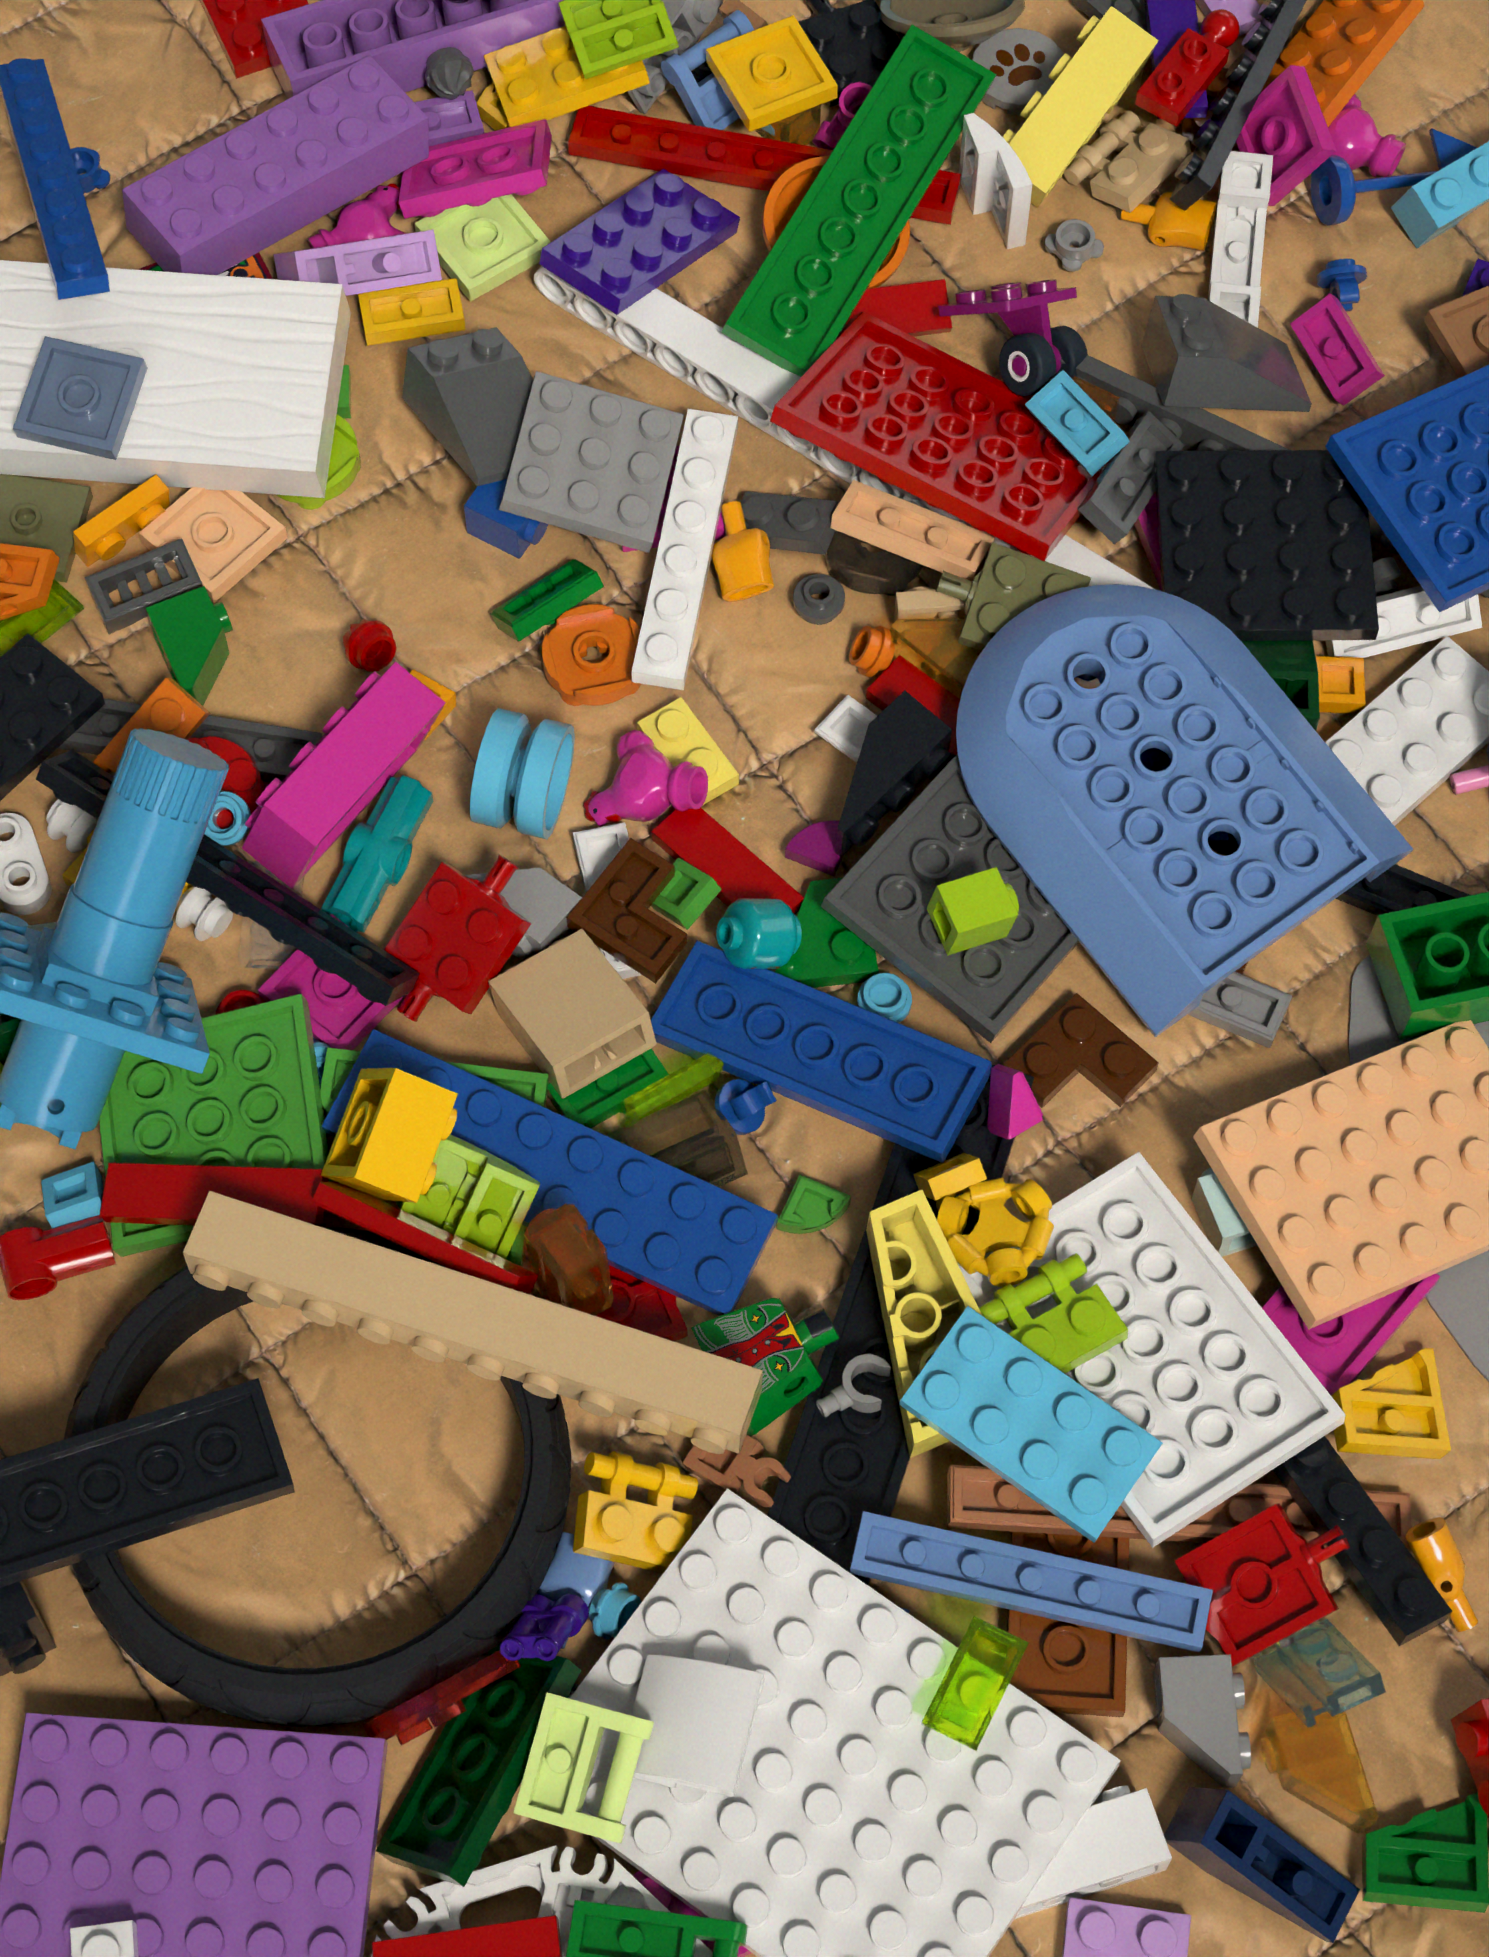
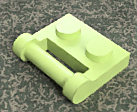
M547 1692L513 1813L601 1839L622 1843L626 1825L621 1823L643 1739L650 1740L654 1722ZM604 1728L620 1732L598 1816L596 1817L582 1813V1808Z

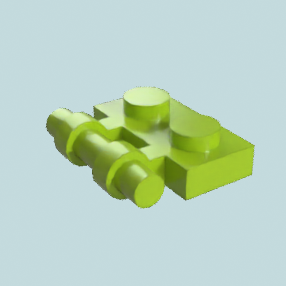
M1077 1253L1059 1263L1055 1259L1050 1260L1038 1267L1039 1274L1016 1287L1007 1284L993 1293L994 1299L978 1307L982 1316L995 1325L1006 1319L1013 1331L1008 1333L1010 1336L1064 1374L1128 1339V1328L1098 1284L1079 1294H1076L1070 1285V1282L1087 1274L1085 1263ZM1050 1294L1058 1306L1032 1319L1026 1307Z

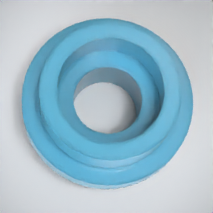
M220 792L204 835L221 846H229L241 841L249 831V828L245 826L246 821L251 815L247 803L234 793ZM229 809L234 815L233 824L227 829H221L217 824V816L222 810Z

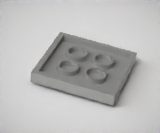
M536 371L499 510L649 553L654 541L684 414Z

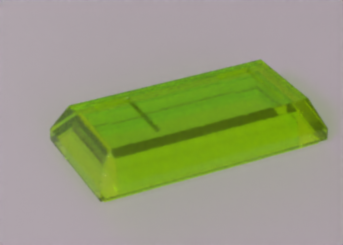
M54 579L46 606L0 621V658L27 633L43 644L85 609L84 606Z
M707 1053L624 1099L620 1108V1126L622 1130H630L717 1081L724 1066L722 1060Z
M974 1616L921 1724L977 1751L1029 1642Z

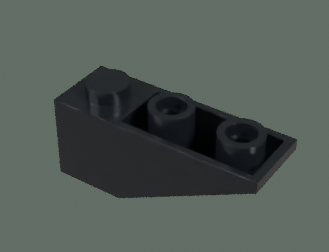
M905 690L868 725L837 828L835 853L840 857L854 844L857 847L865 845L879 827L878 821L890 810L897 813L904 808L914 795L915 786L926 776L929 778L936 777L951 758L949 748L952 729Z

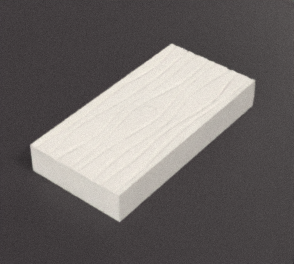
M0 260V474L127 484H143L157 474L168 487H198L208 490H233L249 493L325 498L351 316L342 284L106 268L110 292L58 300L48 263ZM45 336L144 359L148 369L116 460L18 438L14 432L13 426Z

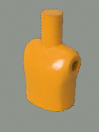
M1167 192L1159 197L1154 206L1140 203L1131 213L1122 209L1121 220L1148 225V237L1155 245L1161 247H1186L1204 251L1214 223L1217 202L1199 199L1184 211L1170 200L1173 192Z
M732 501L723 504L721 509L727 536L714 543L711 558L719 578L723 600L735 602L760 595L774 588L769 561L770 542L763 530L759 528H746L741 502Z
M1436 1517L1415 1525L1405 1534L1406 1540L1418 1565L1452 1610L1450 1618L1456 1631L1462 1632L1478 1624V1620L1462 1589L1465 1578V1563L1446 1520L1442 1517Z

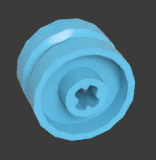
M498 708L490 718L479 748L470 796L471 821L501 829L514 813V821L519 833L547 840L553 833L568 787L574 754V727L571 724L544 719L531 734V725L525 714Z

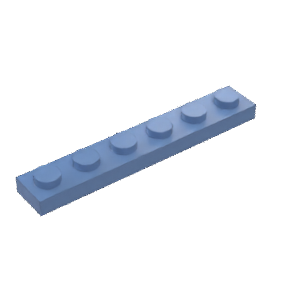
M865 1511L862 1514L850 1567V1573L1199 1653L1203 1646L1213 1593L1212 1589Z

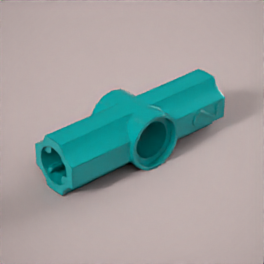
M404 775L389 779L367 823H359L352 831L344 851V866L321 907L322 911L329 915H334L355 932H365L389 885L396 886L408 867L412 854V841L433 803L432 792L424 788L419 781Z

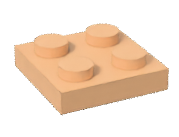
M191 487L165 510L166 512L154 519L139 533L142 544L150 551L182 538L202 585L205 586L213 603L220 599L288 538L286 527L242 491L208 490L198 487ZM174 559L166 563L180 575Z

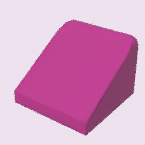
M997 1064L991 1068L988 1130L994 1135L1005 1139H1012L1041 1122L1043 1114L1023 1072Z

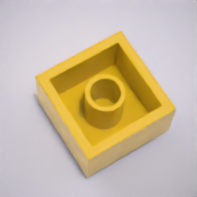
M397 1068L361 1069L321 1176L381 1200L417 1203L420 1195H425L434 1181L437 1164L433 1162L439 1143L440 1141H445L454 1128L457 1110L453 1106L458 1093Z

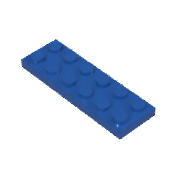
M698 940L651 1019L655 1039L659 1044L756 1085L767 1081L771 1091L941 1163H944L991 1075L992 1063L985 1058L771 970L737 968L728 961L724 951Z

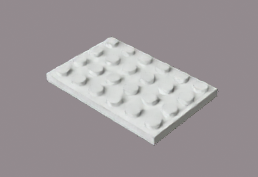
M1140 1152L1132 1155L1052 1205V1209L1049 1211V1221L1053 1223L1054 1229L1044 1256L1041 1260L1034 1259L1027 1268V1277L1022 1282L1013 1285V1287L1039 1274L1038 1267L1050 1260L1055 1259L1059 1263L1077 1253L1085 1263L1087 1274L1070 1282L1076 1294L1098 1284L1128 1328V1339L1067 1372L1066 1375L1163 1443L1121 1503L1122 1508L1152 1548L1344 1424L1346 1414ZM993 1252L986 1253L985 1259ZM958 1264L978 1307L994 1299L993 1293L1002 1287L992 1285L989 1277L979 1272L968 1274ZM1049 1294L1026 1307V1310L1031 1318L1035 1319L1058 1305ZM1006 1319L996 1324L997 1327L1007 1334L1013 1331Z

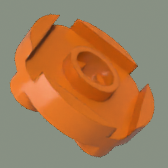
M601 604L582 605L564 612L556 620V626L550 631L549 635L546 633L542 642L543 669L548 682L560 693L561 699L572 706L582 704L591 706L606 705L634 694L641 686L640 683L632 682L631 673L641 630L640 626L632 618L629 617L628 621L623 616L614 614V608ZM597 647L599 653L609 654L599 663H590L582 659L587 656V648Z

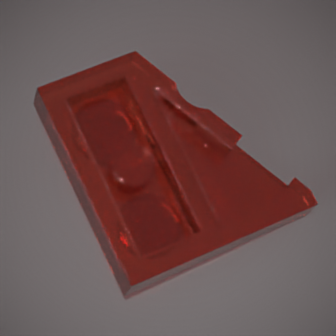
M499 1650L369 1721L363 1727L368 1736L373 1738H385L387 1740L396 1735L402 1746L431 1730L433 1727L435 1728L465 1712L466 1708L461 1699L521 1667L518 1660L510 1661L506 1659Z

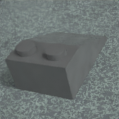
M1188 294L1155 296L1141 346L1164 406L1294 412L1310 411L1312 403L1286 343L1205 298H1198Z
M497 327L481 329L474 333L444 340H434L431 343L409 347L402 394L404 401L476 486L507 479L533 382L522 355Z

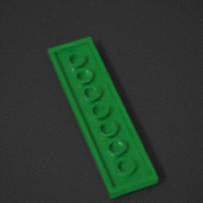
M912 24L731 313L722 333L780 368L802 377L838 338L961 136L964 115L975 113L997 74Z

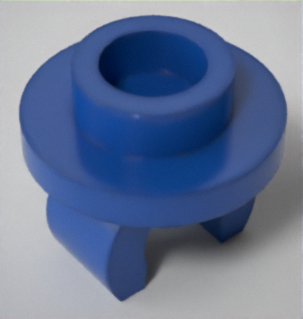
M1338 259L1328 262L1325 265L1326 270L1321 271L1316 276L1317 285L1321 288L1330 289L1329 294L1331 293L1339 299L1345 311H1352V303L1360 301L1358 284L1367 279V270L1364 266L1356 265L1353 259Z
M735 1079L725 1083L718 1089L715 1096V1111L718 1119L727 1130L734 1134L746 1135L757 1130L762 1125L765 1117V1107L777 1100L767 1081L754 1087L745 1080Z

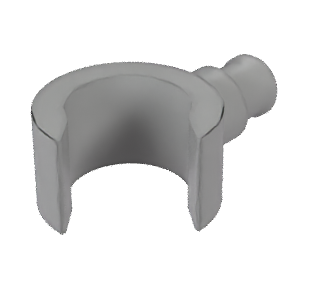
M873 1354L859 1355L849 1361L843 1371L842 1385L832 1389L828 1396L816 1401L822 1416L828 1417L831 1413L837 1410L843 1411L848 1407L863 1413L881 1410V1399L857 1392L851 1381L862 1372H872L876 1375L889 1377L891 1370L889 1363Z

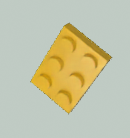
M566 25L484 55L510 127L543 119L550 120L650 84L643 60L585 79Z

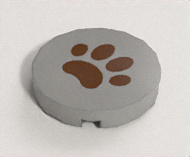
M1022 28L1003 30L990 39L981 42L974 51L973 61L997 74L982 101L993 109L997 105L1000 108L1007 109V114L1020 116L1022 110L1036 91L1045 96L1053 85L1054 81L1048 78V76L1064 55L1063 51L1047 36L1037 31Z

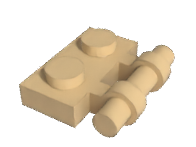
M1126 111L1119 119H1111L1100 130V137L1091 146L1084 145L1077 151L1073 163L1064 171V176L1070 184L1075 186L1086 177L1092 179L1090 181L1092 197L1131 213L1191 154L1189 138L1153 123H1150L1140 134H1136L1133 131L1139 127L1140 120L1132 111ZM1113 151L1119 153L1112 161L1105 159Z

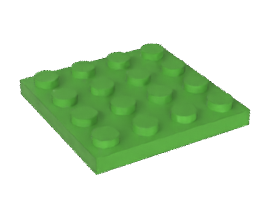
M302 994L201 1018L210 1052L202 1074L128 1051L124 1052L99 1118L105 1179L108 1163L300 1169L324 1168L329 1150L326 1132L321 1127L324 1122L309 1004ZM110 1223L113 1250L120 1257L186 1242L194 1226Z

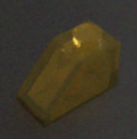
M965 618L898 619L891 625L892 642L895 644L894 656L897 658L901 655L959 699H961L969 672L982 650L957 643Z
M1342 1700L1273 1717L1265 1730L1266 1737L1261 1738L1260 1744L1266 1768L1270 1774L1278 1773L1282 1789L1356 1833L1369 1831L1379 1816Z

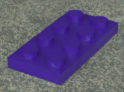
M662 169L543 247L539 264L618 315L736 234L740 217L722 206L718 201L709 198L684 182L679 176Z

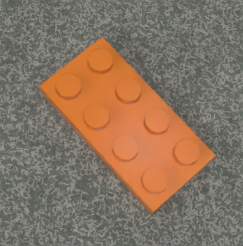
M1324 0L1281 52L1261 92L1290 65L1305 67L1327 127H1329L1423 9V0Z

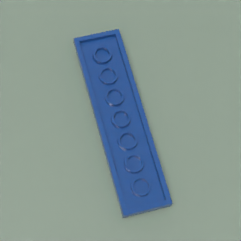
M375 1029L372 1030L321 1126L326 1134L333 1137L336 1136L361 1069L397 1068L458 1093L453 1106L457 1110V1118L451 1135L500 1158L540 1182L539 1189L522 1225L713 1314L722 1316L734 1311L778 1222V1214Z

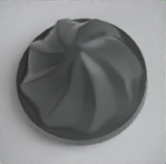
M453 47L439 49L430 55L426 62L427 70L425 73V79L429 88L438 96L450 100L457 99L459 95L464 96L466 89L472 87L471 78L474 69L470 59L464 56L459 49Z

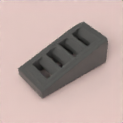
M182 538L85 577L90 594L108 634L126 628L147 617L146 607L203 586ZM173 559L182 577V580L174 583L165 566V563ZM154 569L162 584V588L153 591L146 573ZM136 579L143 595L134 599L128 583ZM118 589L123 604L114 607L109 593Z

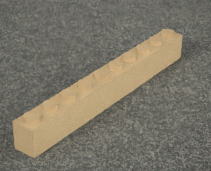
M209 1191L183 1250V1256L190 1274H193L195 1281L208 1288L223 1291L227 1286L248 1292L247 1296L251 1300L265 1307L277 1309L280 1308L281 1304L302 1310L303 1316L320 1325L334 1326L336 1322L352 1326L357 1328L356 1331L359 1335L372 1342L389 1344L390 1340L412 1346V1351L415 1354L433 1362H444L446 1358L467 1364L469 1371L488 1380L498 1381L501 1376L522 1382V1386L527 1391L539 1397L554 1399L559 1394L579 1401L578 1405L582 1409L597 1416L611 1417L614 1412L635 1419L634 1423L636 1426L652 1434L664 1436L669 1431L690 1437L693 1445L710 1453L723 1454L726 1449L740 1454L762 1392L763 1370Z

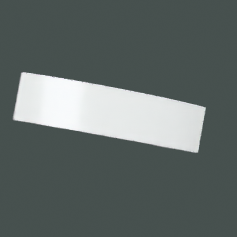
M1231 151L1220 175L1208 300L1258 328L1261 296L1260 279L1273 155Z

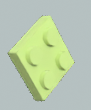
M512 194L492 198L489 202L480 206H469L466 204L445 209L436 216L425 217L415 223L416 232L434 230L439 264L451 279L457 278L459 289L470 302L538 264L542 248L551 243Z

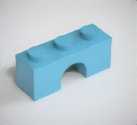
M1489 141L1413 185L1391 207L1416 248L1423 246L1455 227L1467 215L1489 201Z

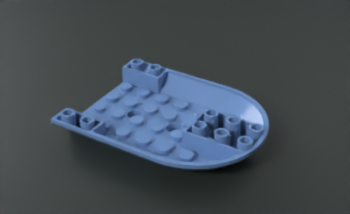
M1119 584L1094 585L1056 594L1032 605L1005 624L982 650L967 677L957 713L956 747L960 772L968 795L991 832L1154 1037L1160 1035L1197 1008L1204 993L1365 877L1371 882L1413 851L1410 844L1238 637L1217 618L1180 597L1155 589ZM1078 677L1086 681L1097 678L1101 685L1093 689H1086L1079 686L1074 678ZM1150 748L1160 749L1168 755L1170 766L1159 772L1148 770L1141 763V753ZM1218 831L1228 832L1235 837L1238 843V850L1231 855H1219L1209 847L1208 837Z

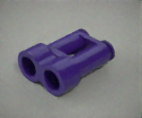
M535 1594L531 1601H527L525 1608L521 1611L523 1613L501 1643V1654L510 1661H516L520 1658H540L544 1661L553 1660L567 1638L575 1636L588 1619L589 1609L582 1598L573 1594L562 1595L555 1601L549 1600L543 1595Z

